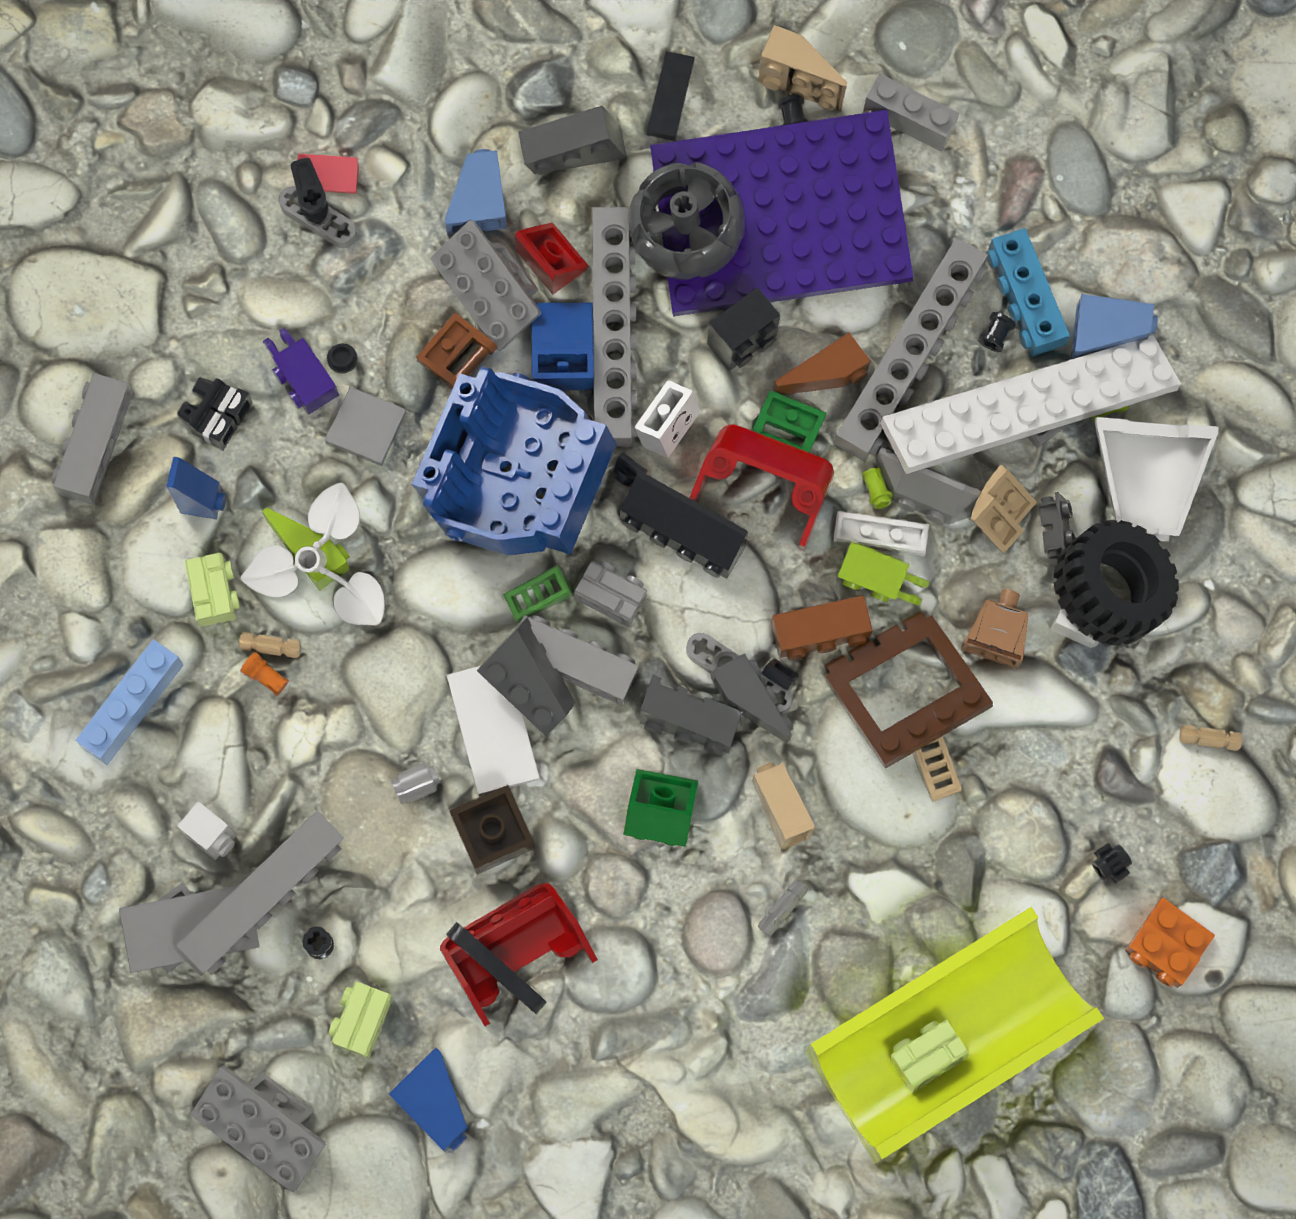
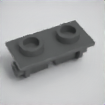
M1055 492L1056 500L1051 496L1041 498V504H1039L1041 526L1053 525V530L1042 532L1044 552L1048 554L1049 559H1057L1065 547L1076 539L1074 531L1070 530L1069 518L1073 516L1071 503L1059 492Z

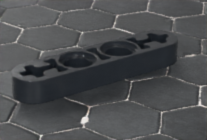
M456 922L446 933L453 942L536 1015L547 1003L459 923Z

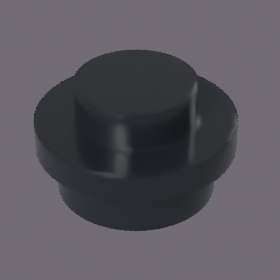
M344 343L334 345L327 354L328 366L332 371L339 374L352 371L358 361L355 349Z

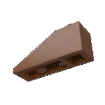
M849 332L775 380L773 391L786 395L841 388L850 382L854 385L868 375L870 359Z

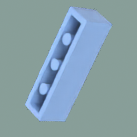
M152 639L75 741L85 751L105 765H108L184 666L180 658Z

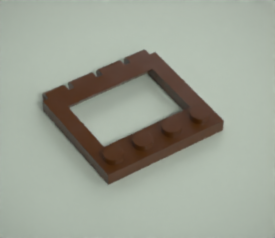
M922 611L902 621L905 631L902 632L896 624L875 636L878 643L877 647L869 639L865 644H861L848 651L852 661L849 662L845 655H841L824 665L828 673L825 676L827 684L885 769L993 707V701L932 615L926 618ZM927 639L960 687L881 731L849 682L922 640Z

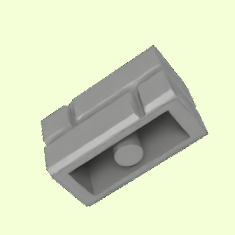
M592 561L575 589L574 599L630 627L647 596V589L643 588L644 583L630 575L624 578L616 574L617 569L607 562L600 561L597 564Z

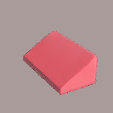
M298 154L297 160L303 158L311 159L324 192L357 194L358 158Z

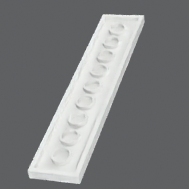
M1151 335L1148 339L1121 344L883 416L880 424L905 473L909 474L1177 391L1181 383L1154 335Z

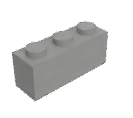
M882 74L878 75L869 91L863 113L868 110H887L890 127L941 152L951 137L959 117V112Z

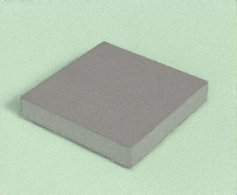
M349 387L325 439V443L382 466L407 413L406 409Z

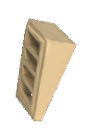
M943 736L929 743H935L936 748L926 752H922V749H919L912 753L932 802L962 791ZM940 755L941 760L929 765L926 764V759ZM942 767L945 768V773L931 777L930 772ZM947 779L950 780V785L935 789L934 784Z

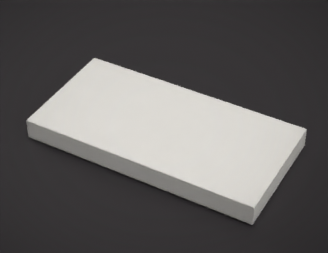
M478 666L448 674L447 679L478 796H482L506 785L512 788L538 781L540 778L522 713L477 672L480 667Z

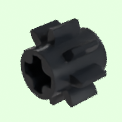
M1107 843L1094 852L1097 859L1092 862V866L1104 882L1112 879L1116 884L1130 874L1127 867L1132 865V861L1121 845L1118 844L1112 848L1110 843Z

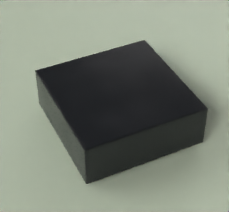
M773 658L762 671L763 676L786 691L795 684L799 677L797 672L776 658Z

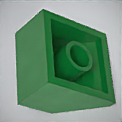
M636 769L623 835L639 840L647 839L662 842L670 846L686 847L698 780Z

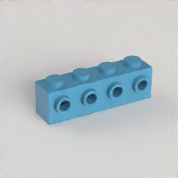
M1026 228L991 239L988 251H986L988 255L987 261L989 266L995 268L998 274L997 285L1002 295L1006 294L1009 301L1008 312L1011 319L1018 323L1021 331L1019 332V338L1023 348H1028L1031 357L1064 347L1070 334Z

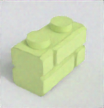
M222 553L187 559L185 566L196 621L199 626L203 627L217 624L218 622L235 620L237 618L235 609L240 608L237 590L231 591L229 580L235 579L231 561L225 562Z
M356 981L352 988L347 986L340 1005L345 1006L341 1018H334L328 1033L329 1036L333 1037L331 1043L336 1047L370 1058L393 1000L392 995Z
M935 1020L921 1029L922 1035L913 1041L910 1038H906L893 1047L895 1052L891 1054V1062L912 1093L963 1062L968 1057L966 1047L957 1037L947 1020L940 1024Z

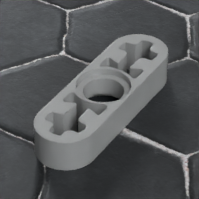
M287 187L280 193L279 204L286 216L338 248H348L355 243L357 232L354 223L350 219L328 206L329 211L325 221L320 224H314L304 216H301L302 211L299 206L292 204L289 207L287 199L294 200L298 197L296 187ZM316 201L311 202V205H317ZM332 220L334 227L343 231L347 228L349 236L342 235L338 238L336 229L331 227Z

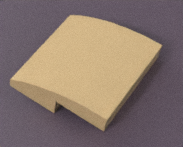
M1000 465L981 491L970 519L1002 553H1005L1023 533L1024 530L1019 523L1037 502L1012 473Z

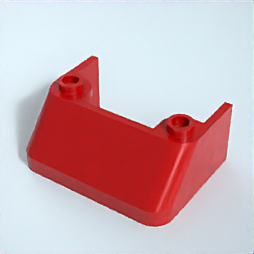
M729 424L724 426L717 434L705 457L689 498L698 503L708 477L717 480L728 478L734 472L738 461L795 482L796 484L792 492L793 506L799 512L810 516L799 543V549L805 551L834 478L832 464L824 458L739 425Z
M549 883L538 884L464 927L513 972H516L551 950L557 957L569 958L583 949L592 963L598 960L577 919ZM447 937L441 943L440 951L481 1022L486 1027L490 1022L482 1007H487L496 1000L500 992L497 985L498 981Z

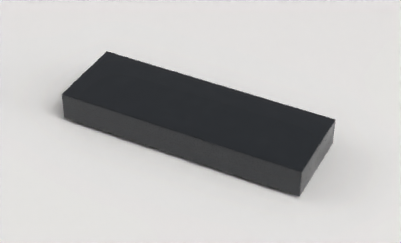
M669 51L665 52L648 123V136L676 141L695 57Z

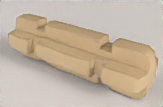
M247 632L241 633L239 638V647L245 651L252 652L253 649H256L258 653L278 656L285 654L286 657L298 658L301 651V643L298 640L288 639L284 641L280 637L260 634L256 637L254 633Z
M1183 725L1179 735L1180 742L1192 744L1196 742L1197 745L1215 748L1226 746V749L1235 751L1241 748L1243 740L1242 734L1239 732L1230 731L1227 734L1225 730L1204 727L1196 729L1195 726Z

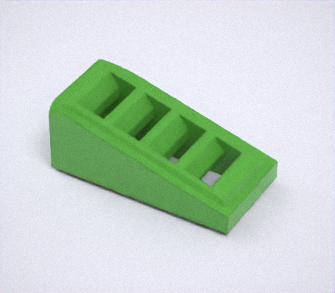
M556 565L504 593L503 596L516 622H520L524 615L530 617L572 597L574 590L563 568ZM554 578H556L561 588L559 592H556L551 582ZM539 585H545L550 597L545 598ZM531 589H533L539 601L535 605L528 593ZM520 594L528 607L524 611L516 598Z

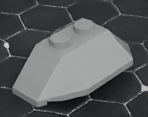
M882 447L876 460L877 466L881 469L888 491H891L893 494L892 501L897 502L898 507L908 512L918 511L925 514L929 521L936 524L946 523L950 525L971 517L975 503L982 490L930 468L906 474L895 453Z

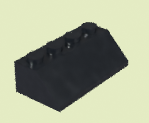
M640 470L620 510V519L623 520V525L636 533L639 530L650 536L649 539L656 545L663 548L666 545L677 551L676 554L681 559L692 563L694 560L704 566L703 570L716 578L722 576L727 579L746 547L747 530Z

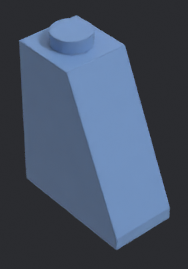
M479 149L467 154L445 217L447 236L454 235L469 220H474L482 232L507 229L497 150Z
M1081 294L1076 307L1070 360L1121 344L1148 339L1151 333L1155 334L1158 316L1153 315L1154 304Z

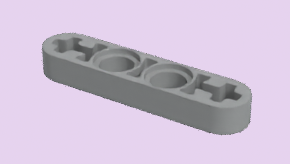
M705 633L692 635L686 646L688 658L710 674L718 668L717 663L720 659L730 658L733 660L739 656ZM702 641L705 642L706 650L712 655L715 649L720 651L715 655L711 665L707 663L710 659L709 655L704 652H700L699 655L694 653V643L699 645ZM763 675L760 676L759 679L764 687H766V684L771 685V689L776 697L780 693L784 695L783 701L786 705L779 704L776 708L780 715L787 713L793 701L791 691H786Z

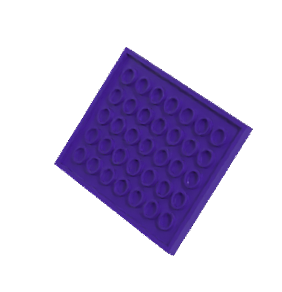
M887 110L650 145L653 171L672 163L692 165V163L697 162L713 167L732 182L734 188L740 194L745 215V232L738 251L721 270L708 277L701 278L696 276L689 280H677L668 277L673 317L728 309L755 288H758L771 303L913 282V271ZM675 194L666 197L658 203L659 212L671 215L670 201ZM714 198L705 209L699 212L701 220L699 227L708 230L718 237V230L723 225V212L718 208ZM674 226L662 232L664 248L676 252H685L687 248L691 250L689 234L679 233Z

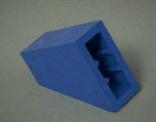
M435 1048L389 1095L444 1152L449 1148L454 1152L468 1138L464 1134L468 1130V1126L443 1056Z

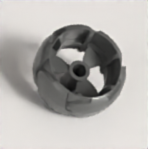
M697 162L692 163V165L672 163L657 169L642 182L639 191L631 201L628 224L634 248L650 268L672 279L689 280L696 276L701 278L708 277L729 263L738 251L739 244L744 237L745 215L740 194H738L732 182L713 167ZM675 194L670 201L671 215L656 211V205L659 202ZM714 198L718 208L723 212V225L718 230V237L708 230L699 227L701 223L699 212L705 209ZM674 226L679 233L689 234L691 250L690 248L685 249V252L668 250L657 242L655 235Z

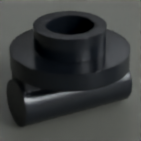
M624 452L618 456L616 464L612 468L616 474L615 479L628 487L633 484L639 470L645 474L648 472V470Z

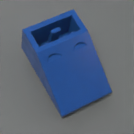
M593 302L535 303L540 309L541 315L532 322V381L562 391L594 390Z

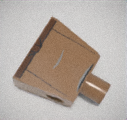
M1003 589L998 603L986 600L961 650L1018 669L1024 656L1028 613L1016 609L1020 594L1009 589Z

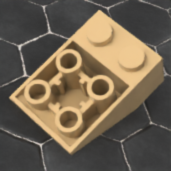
M775 25L773 26L761 55L758 82L770 90L779 89L790 93V95H800L804 100L807 99L818 103L825 110L841 112L847 81L802 35Z

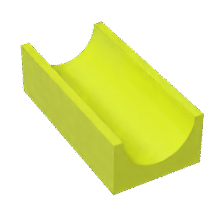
M1032 906L811 1043L805 1051L874 1164L1104 1019L1097 1007L1090 1006L1080 997L1055 963L1041 936L1038 927L1039 917ZM935 1020L940 1024L947 1020L957 1037L966 1047L968 1057L963 1062L912 1093L891 1062V1054L895 1052L893 1047L906 1038H910L913 1041L922 1035L921 1029Z

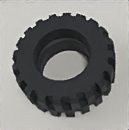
M1105 520L1103 523L1092 525L1065 547L1058 556L1057 565L1054 568V578L1057 579L1054 582L1055 594L1060 596L1058 603L1061 610H1066L1068 614L1066 618L1071 624L1076 623L1080 627L1078 631L1088 636L1090 634L1093 636V640L1100 643L1108 641L1109 645L1120 646L1122 643L1130 644L1141 639L1170 617L1172 609L1176 606L1178 595L1175 593L1179 591V579H1175L1177 569L1175 563L1171 564L1169 560L1170 553L1166 548L1163 550L1159 545L1160 540L1155 535L1149 536L1146 533L1147 530L1139 525L1132 527L1131 522ZM1101 563L1113 567L1124 577L1131 592V603L1122 600L1108 588L1102 576Z

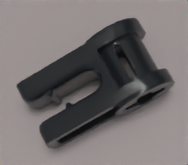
M303 158L292 162L290 166L302 214L309 221L319 222L327 216L329 208L326 194L310 158ZM316 201L317 205L312 206L311 202Z

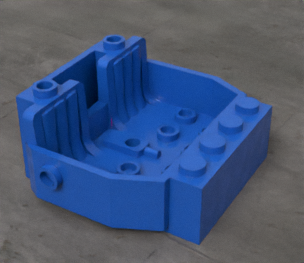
M482 366L476 378L459 373L411 485L424 500L423 506L445 532V535L455 541H463L507 556L543 552L546 547L571 555L617 443L606 424L590 420L586 412L562 390L530 381L527 376L520 373H513V375L503 372L494 373L492 369ZM557 464L555 471H550L551 467ZM506 466H512L509 472H503V469ZM546 492L544 498L539 499V495Z

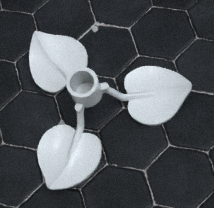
M338 483L324 490L315 499L308 513V523L311 530L316 533H324V536L318 542H314L313 547L301 548L296 554L295 563L293 554L282 546L272 545L262 549L242 574L241 580L260 594L270 597H284L294 592L299 585L296 570L320 572L344 586L337 590L333 601L334 609L342 620L354 625H378L381 623L385 611L384 593L379 582L373 576L363 572L355 573L348 582L325 567L327 558L324 551L321 550V546L329 540L330 535L336 539L348 538L357 530L360 523V511L355 499L344 483Z

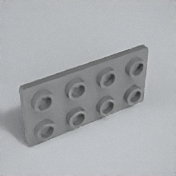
M469 220L431 257L433 264L483 333L497 345V351H502L541 315L540 309L531 298L538 291V288L508 247L503 243H491L474 220Z
M221 1066L191 1113L192 1117L291 1192H295L326 1145L324 1140L304 1126L314 1110L263 1072L248 1084L226 1066Z

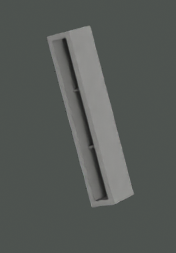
M317 810L181 940L174 949L200 976L206 971L212 975L226 962L222 956L230 948L236 952L249 939L246 933L254 925L260 929L272 917L269 910L277 903L281 906L285 905L296 894L292 888L300 880L306 884L319 872L315 866L323 858L329 862L342 849L338 844L344 837Z

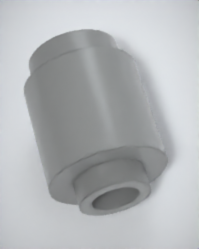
M424 762L397 774L398 778L391 780L401 804L406 801L412 803L436 792L435 785L440 783L433 765L427 768Z

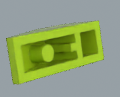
M265 508L262 511L267 523L286 548L293 554L294 558L301 548L313 547L314 542H318L324 536L269 508ZM329 538L321 546V550L324 551L327 558L325 567L333 573L342 576L350 570L346 561L350 556L340 543L334 545ZM305 572L319 591L335 581L320 572Z

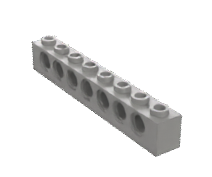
M593 207L594 421L606 424L617 443L616 447H631V438L637 437L635 430L637 419H631V408H637V390H631V379H637V361H631L630 351L636 350V332H630V321H636V303H630V293H636V275H630L629 266L635 265L634 246H629V236H631L628 224L629 207ZM610 238H618L621 240V243L610 245L606 241ZM618 266L622 270L619 273L612 274L607 271V268ZM611 294H618L622 299L618 302H611L607 297ZM616 322L621 324L622 328L618 331H612L607 326L610 323ZM612 351H618L623 357L618 360H612L607 355ZM612 380H619L623 383V386L619 389H612L607 384ZM612 409H619L624 414L620 418H612L608 415V412Z
M956 237L837 432L834 445L866 462L870 454L876 456L884 442L880 438L884 432L880 424L882 417L895 413L900 404L906 406L914 393V390L911 389L915 379L921 381L929 368V365L926 364L927 359L930 355L936 357L944 343V340L940 339L944 331L951 332L959 318L955 314L960 305L965 308L974 293L970 290L975 281L980 283L988 270V267L985 266L988 256L986 253ZM955 273L961 274L965 280L956 281L951 275ZM946 298L951 304L942 306L936 299ZM923 322H931L935 325L936 329L926 330L921 324ZM910 346L917 347L921 354L912 355L906 348ZM901 371L905 374L906 378L897 380L891 373ZM881 395L887 396L891 403L882 405L876 400V397ZM870 420L876 425V428L867 430L862 427L861 422Z

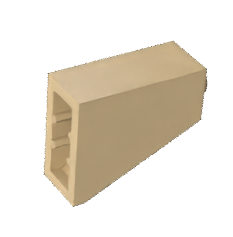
M774 762L759 767L757 774L753 776L752 782L780 849L783 850L811 839L815 826L784 764L775 766Z

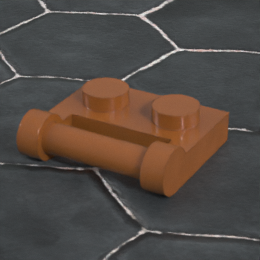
M454 313L418 354L416 359L422 366L445 382L450 389H453L459 373L470 376L487 355H492L498 347L482 332L457 313ZM474 341L479 347L459 371L453 375L448 370Z

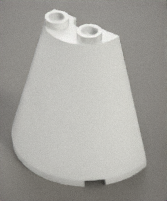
M1096 417L1095 427L1115 520L1117 522L1121 520L1131 522L1132 527L1139 525L1147 530V534L1155 535L1160 541L1169 542V535L1180 536L1218 435L1219 427L1132 422L1127 419Z

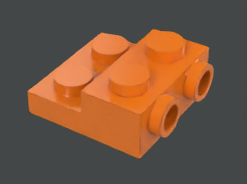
M1162 897L1125 948V951L1131 954L1129 958L1136 965L1142 968L1147 966L1156 972L1157 975L1155 977L1161 983L1170 988L1173 985L1178 988L1184 984L1198 964L1200 957L1215 937V934Z

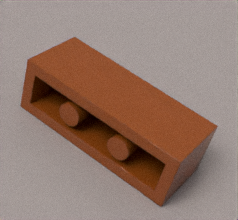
M864 595L772 615L771 619L779 658L787 657L788 660L803 658L806 656V652L818 650V653H828L836 650L837 645L848 643L849 647L865 644L867 642L866 639H869L873 632Z

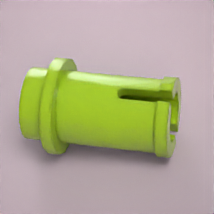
M871 468L863 472L862 478L870 495L869 504L874 505L875 509L889 506L892 503L891 498L893 494L887 490L881 469Z

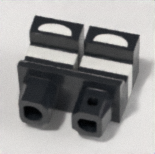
M199 377L193 386L192 392L203 400L198 407L185 401L177 415L180 420L189 426L192 434L224 451L237 429L236 425H240L253 402L249 393L240 388L236 390L218 378H215L213 382Z

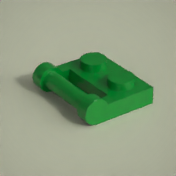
M770 390L752 431L810 453L826 413ZM765 425H770L805 441L801 447L763 431Z

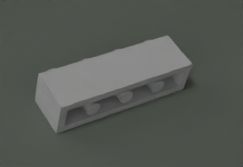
M93 373L91 381L85 383L82 391V399L84 401L81 409L75 411L72 419L73 432L70 438H66L62 447V455L64 456L62 463L55 468L52 475V484H54L53 487L58 495L92 505L95 504L133 396V391L128 382Z
M524 615L521 623L527 618V616ZM533 616L532 619L528 617L532 625L531 630L539 644L542 643L545 647L547 658L553 668H557L564 681L618 705H624L639 672V666L635 665L634 659L621 653L618 656L608 653L605 646L595 641H590L589 644L577 639L578 635L568 629L561 628L560 631L550 627V623L541 617Z

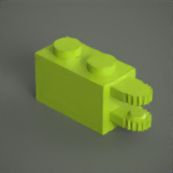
M855 541L851 542L837 576L843 579L842 585L859 591L861 586L872 590L870 596L881 601L888 602L889 598L894 600L899 598L917 606L921 605L923 599L915 594L900 590L903 580L912 582L921 588H928L930 581L907 572L910 563Z

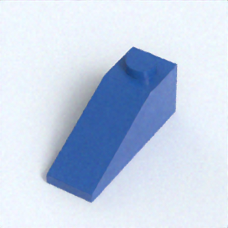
M173 457L166 487L180 514L217 520L218 512L223 511L226 504V493L223 492L220 482L183 459Z

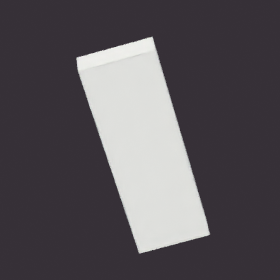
M837 511L833 543L850 546L851 542L855 541L875 550L924 557L926 554L929 524Z

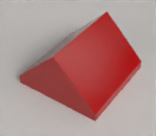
M553 222L518 230L515 233L516 252L552 295L590 267Z

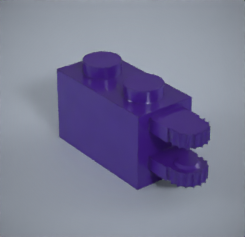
M284 327L279 330L282 341L288 346L287 348L279 352L274 342L269 338L263 340V344L272 356L275 368L272 369L273 374L281 385L287 383L292 391L288 395L296 408L303 407L309 415L339 396L337 386L305 339L302 338L295 342Z

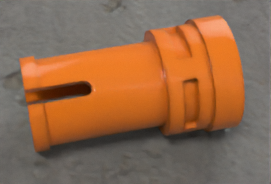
M254 652L245 661L240 672L245 676H250L253 681L256 679L272 691L274 695L278 696L285 689L289 680L267 665L268 662L263 660L260 654Z

